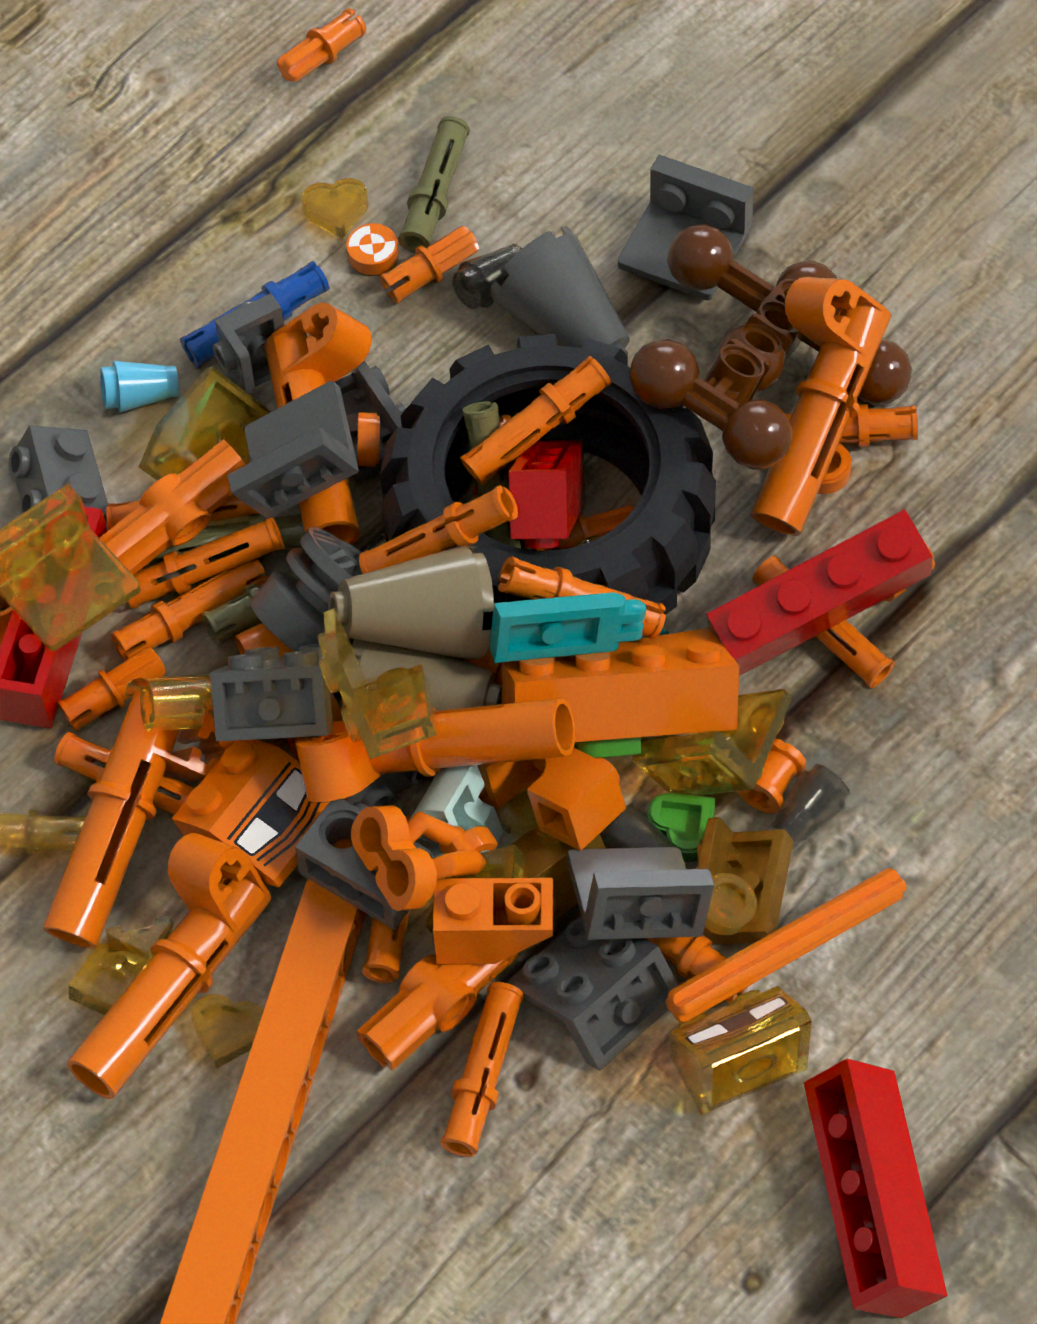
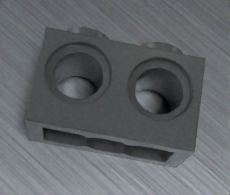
M344 799L330 801L295 846L299 873L395 930L409 910L396 911L389 905L375 880L378 870L369 871L353 846L345 849L332 846L339 840L351 839L353 822L361 810L369 806L360 802H354L352 805ZM419 837L414 843L415 847L427 851L432 858V851H430L425 841Z

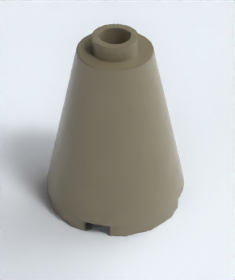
M463 545L341 580L338 591L331 592L329 596L331 624L334 627L339 626L342 635L346 638L462 659H481L488 651L491 630H482L483 612L494 611L492 580L487 560L483 553H474L477 546Z
M354 639L350 655L357 656L352 674L346 673L342 697V721L411 714L421 705H431L436 711L499 705L502 703V685L494 684V672L462 658Z

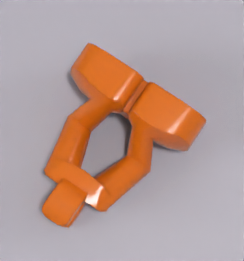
M394 805L364 808L357 815L351 828V841L354 849L369 871L378 870L375 876L377 886L389 905L396 911L422 908L432 897L437 880L453 876L477 875L486 864V860L480 852L485 850L493 851L498 845L497 840L487 827H473L465 831L460 826H453L424 812H417L407 823L401 809ZM420 836H423L439 844L443 855L432 859L427 851L416 848L414 843Z

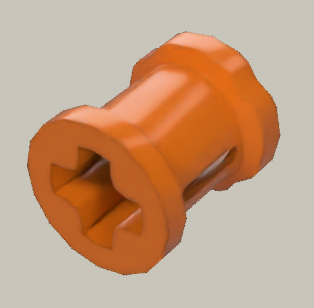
M767 738L760 746V758L750 773L741 775L736 782V791L753 808L764 813H777L784 803L782 795L792 779L802 776L806 770V759L791 744L777 738Z

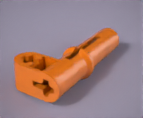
M799 278L792 283L785 299V312L790 324L817 344L820 349L808 378L799 382L795 389L799 399L789 420L793 434L788 453L779 463L769 468L750 515L760 524L791 536H799L801 534L849 418H855L860 411L857 398L892 317L891 313L883 305L853 282L846 279Z
M318 303L272 333L266 339L264 349L277 408L329 381L335 383L356 369L365 360L370 351L372 338L368 326L329 303ZM348 478L298 503L305 532L309 527H318L350 545H353L358 540L360 530Z
M143 690L134 692L101 779L98 783L89 787L87 795L92 799V802L43 925L45 932L76 946L88 949L97 948L146 820H152L156 815L157 810L153 800L164 772L189 782L204 779L221 759L224 751L235 742V740L216 741L214 719L160 694ZM176 740L178 743L185 745L197 741L200 742L198 748L193 746L172 753ZM202 754H204V760L200 761Z
M564 698L436 711L431 705H421L411 714L333 721L334 733L328 736L302 737L295 745L307 799L311 802H329L359 793L382 774L418 771L425 777L435 776V772H440L442 768L569 756L574 749L576 729L572 709Z
M197 833L184 835L175 844L168 860V875L189 912L167 939L156 940L153 943L150 951L152 954L151 959L67 1061V1066L71 1073L92 1092L103 1098L114 1099L197 993L203 994L211 989L213 973L271 902L272 897L248 855L242 849Z

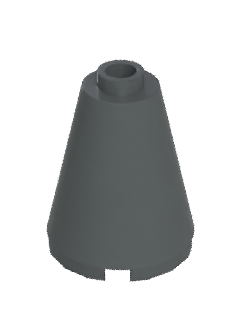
M567 226L561 227L563 235L556 238L551 231H548L527 244L503 267L509 274L503 285L500 286L496 280L491 285L490 296L500 307L538 335L556 334L557 346L582 348L585 339L589 338L621 348L628 355L625 348L630 338L577 235Z

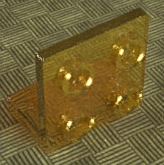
M69 483L0 529V595L50 651H56L141 591L139 581L89 528L82 498Z
M335 608L323 612L325 632L318 634L319 645L324 659L319 660L320 668L331 693L341 692L346 708L341 709V714L352 742L362 739L370 759L436 736L430 683L422 664L409 669L404 667L390 669L381 674L376 681L367 683Z
M785 689L738 695L737 730L693 733V735L668 736L663 739L641 741V754H634L631 761L668 793L698 796L752 790L763 774L764 764L776 735L784 724V717L792 696Z

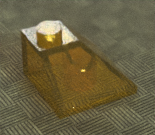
M211 366L203 371L157 423L139 468L157 481L168 474L176 473L179 475L223 439L247 465L251 460L244 429L248 424L272 411Z

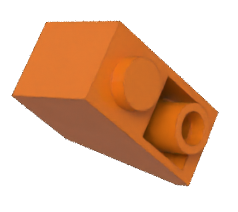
M444 878L437 880L434 890L433 936L437 964H497L553 936V878Z

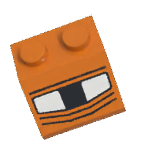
M256 739L235 740L224 751L221 759L202 782L190 792L187 800L171 819L183 835L197 833L242 849L248 855L263 882L279 888L298 865L295 846L329 802H311L307 799L300 763L278 746Z

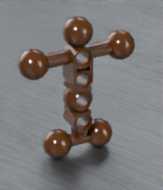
M707 224L690 226L679 231L669 246L667 263L671 275L682 286L694 291L708 290L717 286L756 311V313L752 314L746 325L729 331L721 340L718 355L704 380L699 378L700 370L695 355L683 344L671 339L652 341L642 346L632 360L629 379L634 393L645 404L660 410L674 408L682 404L722 430V440L726 452L738 464L752 470L769 468L779 463L787 455L793 430L788 415L776 404L763 399H752L756 392L772 386L780 378L784 363L797 349L801 341L816 351L820 349L817 344L796 330L788 321L785 312L787 292L792 283L799 278L837 279V276L826 265L808 260L788 266L779 275L776 287H774L733 260L734 252L730 240L719 229ZM882 338L859 393L858 399L873 406L889 404L899 399L907 391L912 367L908 354L897 343Z

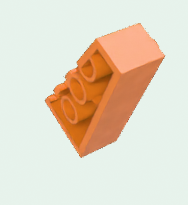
M709 627L660 635L655 639L642 638L635 641L620 642L618 649L611 652L502 662V704L564 698L569 703L574 716L575 742L737 730L739 665Z

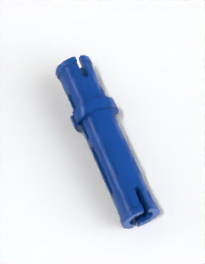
M311 261L306 266L297 270V272L277 283L269 281L262 285V291L245 302L255 301L272 293L281 306L284 322L292 317L293 310L312 298L314 299L322 293L329 291L330 287L321 268L316 266L314 261ZM241 304L213 319L198 330L180 338L186 355L194 363L195 367H200L215 356L213 344L219 342L215 320L234 311Z

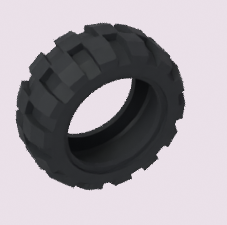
M556 334L519 336L517 349L495 355L488 344L456 359L449 369L450 380L447 383L443 384L432 377L400 415L402 428L398 427L387 441L380 471L383 500L381 509L385 539L388 542L409 530L443 515L444 509L458 501L466 486L473 479L460 460L461 456L470 451L468 432L462 411L464 407L477 402L490 401L491 404L495 402L498 405L499 417L510 415L512 418L541 395L539 390L547 383L554 385L572 372L588 356H592L606 371L612 384L604 388L597 395H594L574 412L576 417L568 424L561 422L542 436L540 440H584V451L601 457L620 469L637 487L642 496L629 516L616 528L602 537L580 546L550 551L527 550L501 543L482 533L479 535L478 541L473 544L477 546L474 553H483L487 560L492 580L494 603L529 600L520 596L502 593L498 590V585L501 583L498 582V577L503 563L508 557H515L542 568L553 570L555 567L568 569L573 577L621 591L643 600L661 603L666 608L663 614L667 615L677 607V591L684 593L696 583L711 550V526L715 522L716 480L712 472L713 450L702 422L694 412L688 408H683L682 404L674 408L660 410L645 404L634 393L629 379L630 367H628V356L621 348L589 338L585 339L582 348L557 346ZM483 612L482 630H491L493 612Z

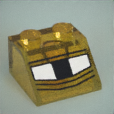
M776 986L762 993L760 990L745 992L735 998L729 1007L710 1015L701 1013L687 1022H680L676 1029L670 1032V1057L700 1115L807 1070L812 1020L806 1009L779 986Z

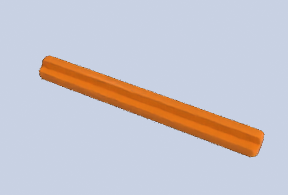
M884 869L669 991L668 998L665 1001L668 1010L672 1012L675 1019L679 1022L691 1020L903 898V893L907 889L905 881L900 878L895 869Z

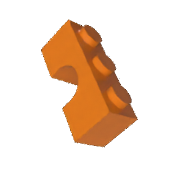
M575 748L569 756L477 765L485 784L478 796L481 801L500 809L515 795L527 791L539 830L579 851L585 848L626 809L619 785L620 776L614 766L604 758H594Z

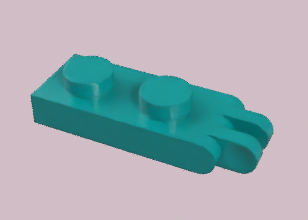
M615 592L494 603L489 650L495 663L615 651L618 649L620 642L635 641L642 637L644 627L642 621L645 619L647 607L640 600H626L623 595Z

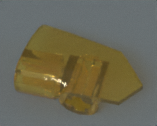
M210 674L137 678L130 681L125 687V696H133L135 691L140 690L141 716L147 731L201 728L204 714L214 720Z

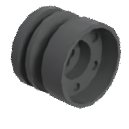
M309 527L300 541L304 550L292 548L287 554L286 559L299 579L282 571H274L253 596L250 605L263 624L293 651H300L299 647L305 645L333 644L334 653H351L354 639L344 637L339 626L334 627L331 624L329 596L331 592L338 591L341 580L363 574L359 565V556L362 552L318 527ZM344 667V668H342V669H340V670H338V671H336V672H334V673H332V674H341L346 667Z

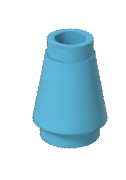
M113 361L112 366L100 367V387L105 409L117 408L118 413L168 398L178 397L179 395L178 375L175 365L164 366Z

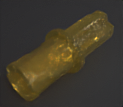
M30 809L28 814L0 813V847L26 848L27 854H34L36 849L73 851L78 836L64 835V833H80L86 816L38 815L37 809Z

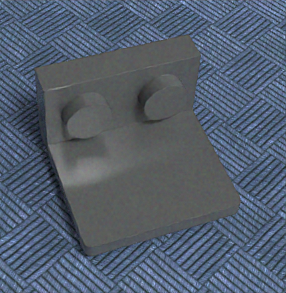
M659 154L650 169V203L618 257V268L707 301L711 300L718 289L717 286L708 290L694 291L682 286L671 275L667 263L669 246L679 231L690 226L707 224L719 229L730 240L735 258L752 228L754 187Z
M329 381L248 424L244 431L251 461L249 464L228 474V480L232 494L269 519L358 473L359 469L340 387L333 381Z
M313 644L299 647L300 651L284 653L283 656H279V647L252 648L245 650V654L229 656L227 666L210 672L216 741L328 736L334 733L329 674L352 664L350 652L334 653L333 644Z
M679 848L569 850L567 865L588 940L703 936L714 882L709 869H686Z
M582 917L572 921L561 935L539 954L531 957L524 964L523 968L508 980V984L516 986L523 992L524 999L562 1020L585 1062L599 1071L668 1011L665 1002L668 998V993L673 988L679 986L656 944L644 938L588 940Z

